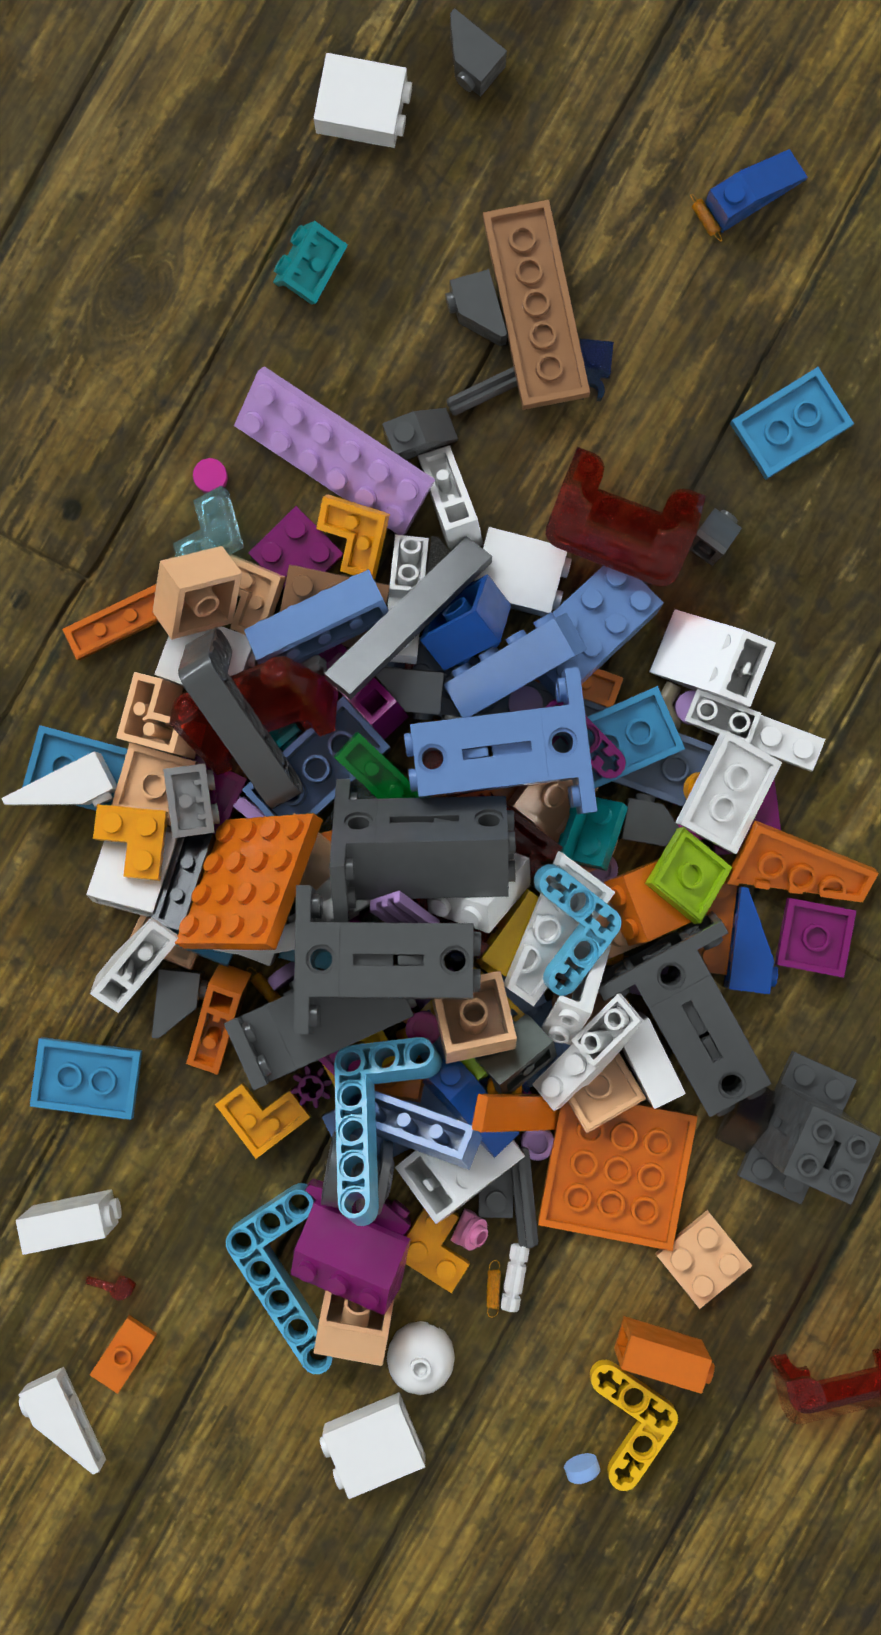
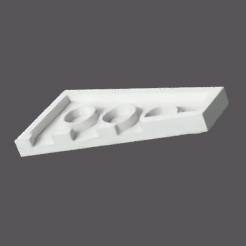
M560 851L557 852L553 862L554 865L565 870L605 903L609 902L615 893L614 890ZM550 875L547 877L548 887L552 886L561 893L566 889V887L556 881L555 877ZM541 893L504 981L506 988L532 1006H535L547 989L543 980L546 967L579 925L576 920ZM576 893L572 896L570 907L573 911L581 910L586 903L585 894ZM593 911L590 916L596 920L599 914Z

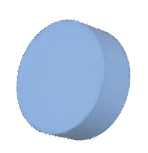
M591 1453L574 1456L564 1465L568 1481L574 1484L587 1483L596 1478L600 1472L597 1457Z

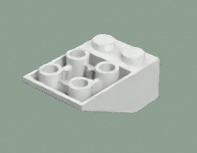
M675 609L649 673L694 691L699 689L749 708L776 643L743 629Z
M513 1140L495 1158L480 1144L470 1170L419 1151H414L395 1168L434 1223L437 1224L523 1159L525 1155Z

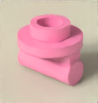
M464 1208L451 1241L471 1251L485 1243L488 1237L487 1222L477 1216L475 1212Z

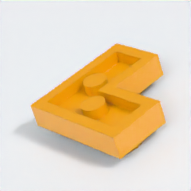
M329 494L323 496L316 529L347 539L340 571L356 575L369 569L373 579H376L390 514Z
M97 804L93 839L127 843L124 877L160 881L168 812Z
M243 1082L215 1104L255 1159L311 1118V1114L305 1106L300 1105V1100L296 1094L291 1093L292 1089L288 1090L264 1109Z
M423 1207L406 1234V1237L411 1239L406 1265L452 1293L470 1265V1261L443 1245L446 1237L459 1219V1214L454 1212L449 1217L435 1224Z

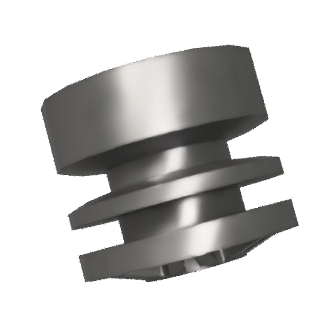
M336 1132L333 1133L321 1196V1205L338 1207ZM350 1135V1141L357 1140L356 1135ZM383 1140L380 1153L377 1155L378 1215H380L383 1204L389 1196L394 1172L393 1142ZM358 1163L352 1168L351 1177L359 1176L362 1173L364 1163ZM361 1198L356 1201L357 1211L363 1210L365 1199Z

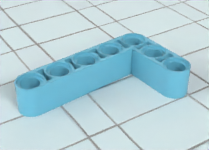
M424 1037L349 1045L339 1050L335 1056L338 1207L340 1212L357 1226L371 1224L376 1219L379 1211L374 1084L425 1079L437 1074L442 1065L441 1055L433 1044ZM423 1052H430L429 1058L424 1063H416L418 1055ZM395 1056V1061L391 1066L382 1068V1063L387 1057ZM361 1060L358 1069L348 1072V1067L353 1061ZM356 1094H362V1098L357 1105L349 1106L351 1097ZM363 1128L361 1137L356 1141H350L351 1133L355 1129ZM358 1163H364L362 1173L359 1176L351 1177L352 1168ZM361 1198L365 1199L363 1210L353 1214L352 1206L354 1202Z
M298 1183L238 1221L231 1228L226 1238V1248L302 1366L309 1373L322 1374L330 1368L333 1357L326 1356L322 1360H316L310 1356L309 1351L315 1347L319 1320L269 1245L270 1242L309 1216L316 1199L305 1191L307 1184ZM296 1194L304 1195L309 1201V1206L304 1209H298L292 1204L291 1197ZM268 1213L275 1214L280 1220V1225L277 1227L267 1226L263 1221V1216ZM239 1232L248 1234L251 1238V1244L248 1246L239 1245L235 1240V1234ZM257 1261L266 1262L270 1267V1272L261 1275L254 1270L253 1264ZM276 1290L285 1291L289 1296V1300L285 1303L276 1302L272 1297V1292ZM295 1319H301L307 1323L308 1328L305 1331H296L292 1328L290 1322Z

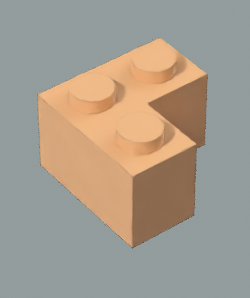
M134 672L116 738L194 759L203 726L175 718L183 686L161 678Z

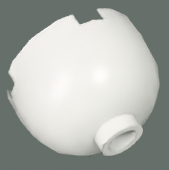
M423 1321L408 1323L399 1329L393 1336L387 1353L389 1373L397 1386L408 1393L417 1395L433 1393L444 1386L452 1374L455 1361L453 1344L447 1333L440 1327L438 1329L434 1325H429L428 1322Z

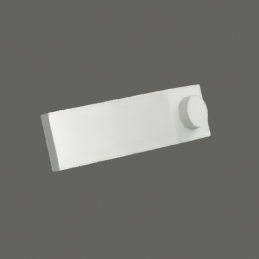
M450 445L418 455L422 471L435 479L429 492L449 551L451 552L466 536L477 545L482 546L483 541L478 518Z
M94 751L1 799L4 805H90L93 803L94 807H97V804L103 805L113 799L112 793L116 791L117 783L102 754Z
M151 917L114 953L96 975L90 994L119 1013L176 945L175 941L178 939V935Z
M62 1367L27 1383L19 1393V1406L23 1415L29 1417L33 1427L90 1473H98L106 1458L65 1368Z

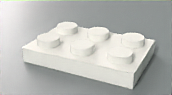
M721 730L675 823L726 851L737 854L782 762L730 732Z

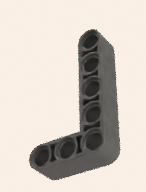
M216 627L185 646L178 675L186 691L264 802L271 809H274L303 793V785L287 758L229 676L228 670L232 649L223 632Z

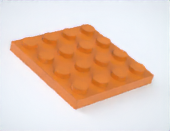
M314 813L226 819L216 831L215 844L211 854L204 861L203 876L200 884L192 892L191 899L193 903L188 915L180 923L178 939L175 941V944L184 949L276 950L296 896V885H300L323 819Z
M567 1101L559 1109L537 1221L538 1225L673 1251L698 1116L661 1107L654 1109L650 1105L639 1103L586 1134Z

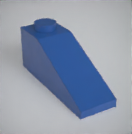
M789 149L745 168L710 189L705 204L721 227V233L804 182L808 177Z
M737 886L728 969L723 987L730 990L770 994L771 987H775L777 984L778 968L774 966V958L749 888Z
M444 1057L439 1072L433 1077L423 1080L425 1086L459 1121L472 1125L478 1094L488 1093L460 1061L446 1064ZM518 1131L479 1132L482 1136L480 1144L495 1158L520 1133Z

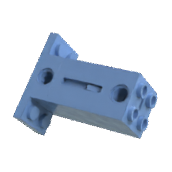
M579 667L565 668L560 674V678H557V681L554 683L557 703L563 702L562 706L410 724L411 733H404L406 755L407 757L414 756L415 769H408L411 792L418 791L419 798L573 780V786L568 787L570 808L576 807L577 814L597 812ZM554 736H562L567 740L568 750L566 753H559L553 748L552 739ZM427 752H438L443 758L441 766L436 769L425 767L422 760Z

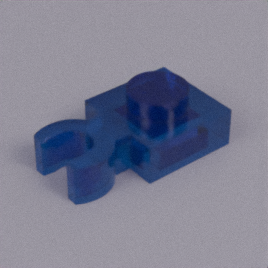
M580 339L579 342L589 387L597 390V401L601 402L605 393V387L600 378H610L614 342Z

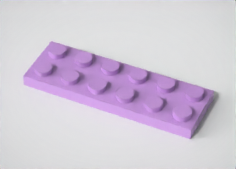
M266 367L258 370L234 426L343 499L389 513L390 517L387 528L398 535H405L435 479Z

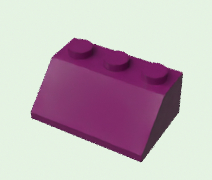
M316 1199L294 1250L291 1275L327 1290L334 1295L385 1315L401 1288L411 1239L375 1223L357 1226L340 1212L339 1208L321 1205V1201Z

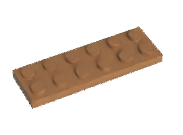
M549 200L483 212V223L522 409L526 410L589 397V384Z

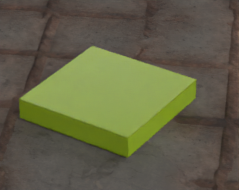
M680 827L676 829L645 884L692 923L701 924L733 867L685 827Z

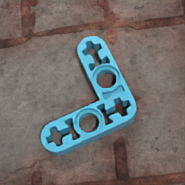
M547 864L537 870L534 876L535 888L579 923L548 964L543 974V980L548 989L559 996H566L578 987L618 934L622 921L616 910L569 873L554 864ZM549 875L555 877L558 883L566 887L562 893L552 886L548 887L549 884L545 880ZM576 893H584L586 897L584 907L581 910L573 911L570 907L572 896ZM593 911H596L610 922L606 928L590 916ZM588 941L590 944L589 954L585 958L577 959L574 955L576 945L579 942ZM567 958L578 966L576 970L565 963ZM558 972L564 974L567 978L564 984L555 979Z

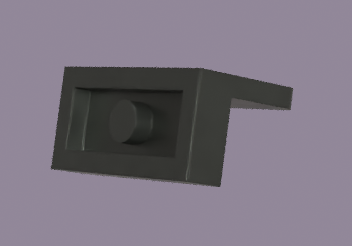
M527 1014L514 1023L517 1036L515 1049L475 1058L476 1062L492 1078L494 1088L499 1094L513 1093L557 1057L554 1041Z

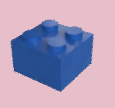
M487 574L470 583L424 628L420 641L444 671L454 665L462 666L474 655L487 651L492 647L496 648L501 643L511 604Z

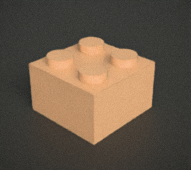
M223 546L161 560L159 563L153 613L171 640L232 624L242 572Z
M501 971L482 974L480 992H473L472 1000L432 999L446 1064L515 1049L517 1036Z
M325 1290L314 1354L382 1366L394 1300L385 1315H382Z

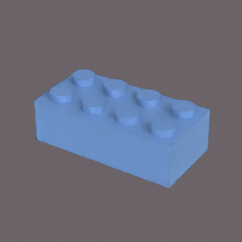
M615 554L553 612L554 617L564 613L568 614L587 650L537 679L555 699L554 683L557 681V678H560V674L565 668L579 667L581 684L584 683L658 613L664 602Z
M343 696L282 752L299 776L303 785V793L271 809L251 782L242 791L266 817L292 815L293 813H314L320 816L335 802L336 779H350L351 786L358 781L334 758V755L357 731L383 756L391 750V747Z

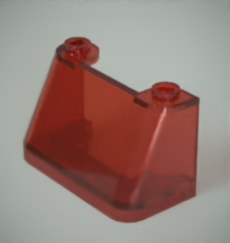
M273 657L262 664L230 676L268 732L297 721L306 730L313 728L319 736L335 731L338 701L337 688L330 684L323 675L289 657ZM189 693L181 694L173 703L169 724L217 775L231 771L232 764L229 761L233 756Z
M881 1348L872 1350L876 1367L818 1381L810 1376L807 1366L800 1368L794 1366L786 1353L769 1357L781 1408L786 1417L793 1423L807 1424L881 1406Z

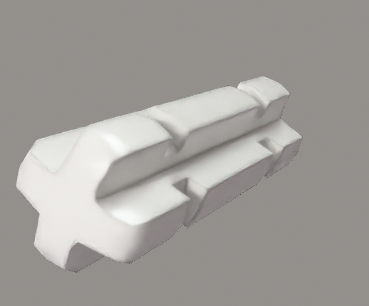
M518 1243L511 1245L509 1254L511 1261L507 1265L504 1282L505 1293L502 1294L501 1309L507 1312H518L521 1301L519 1294H522L526 1273V1264L524 1263L528 1262L529 1248L520 1247Z

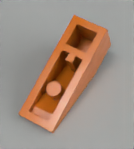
M222 964L217 966L208 983L186 1064L217 1075L219 1074L231 1040L224 1023L239 1017L252 973L230 965L228 967Z

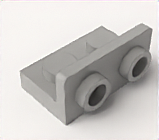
M205 763L163 769L172 838L215 833L214 824H220L217 803L211 804L209 790H215L213 770H206Z

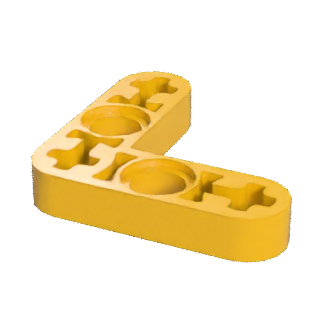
M599 1360L590 1370V1380L593 1388L600 1395L637 1419L607 1466V1473L611 1484L620 1491H628L637 1485L676 1428L678 1415L674 1405L629 1372L622 1370L616 1363L610 1360ZM609 1370L611 1371L612 1379L620 1385L617 1395L614 1394L616 1392L615 1385L609 1381L600 1384L599 1372L606 1374ZM637 1388L643 1392V1398L639 1404L630 1405L625 1402L624 1395L629 1389ZM651 1398L654 1399L651 1401V1405L655 1410L660 1413L664 1412L665 1409L667 1410L668 1421L661 1419L658 1423L656 1422L655 1414L648 1409ZM637 1437H649L652 1440L651 1448L644 1453L636 1451L633 1448V1443ZM628 1452L630 1456L633 1458V1461L630 1463L628 1467L630 1476L627 1477L623 1475L620 1479H618L616 1469L626 1468V1466L630 1462L628 1455H626V1453Z

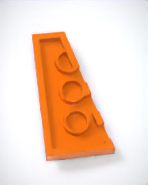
M755 820L731 865L733 868L725 881L729 885L739 886L740 883L754 885L755 888L769 890L770 888L788 890L789 893L803 894V892L819 894L820 897L863 903L879 873L873 867Z

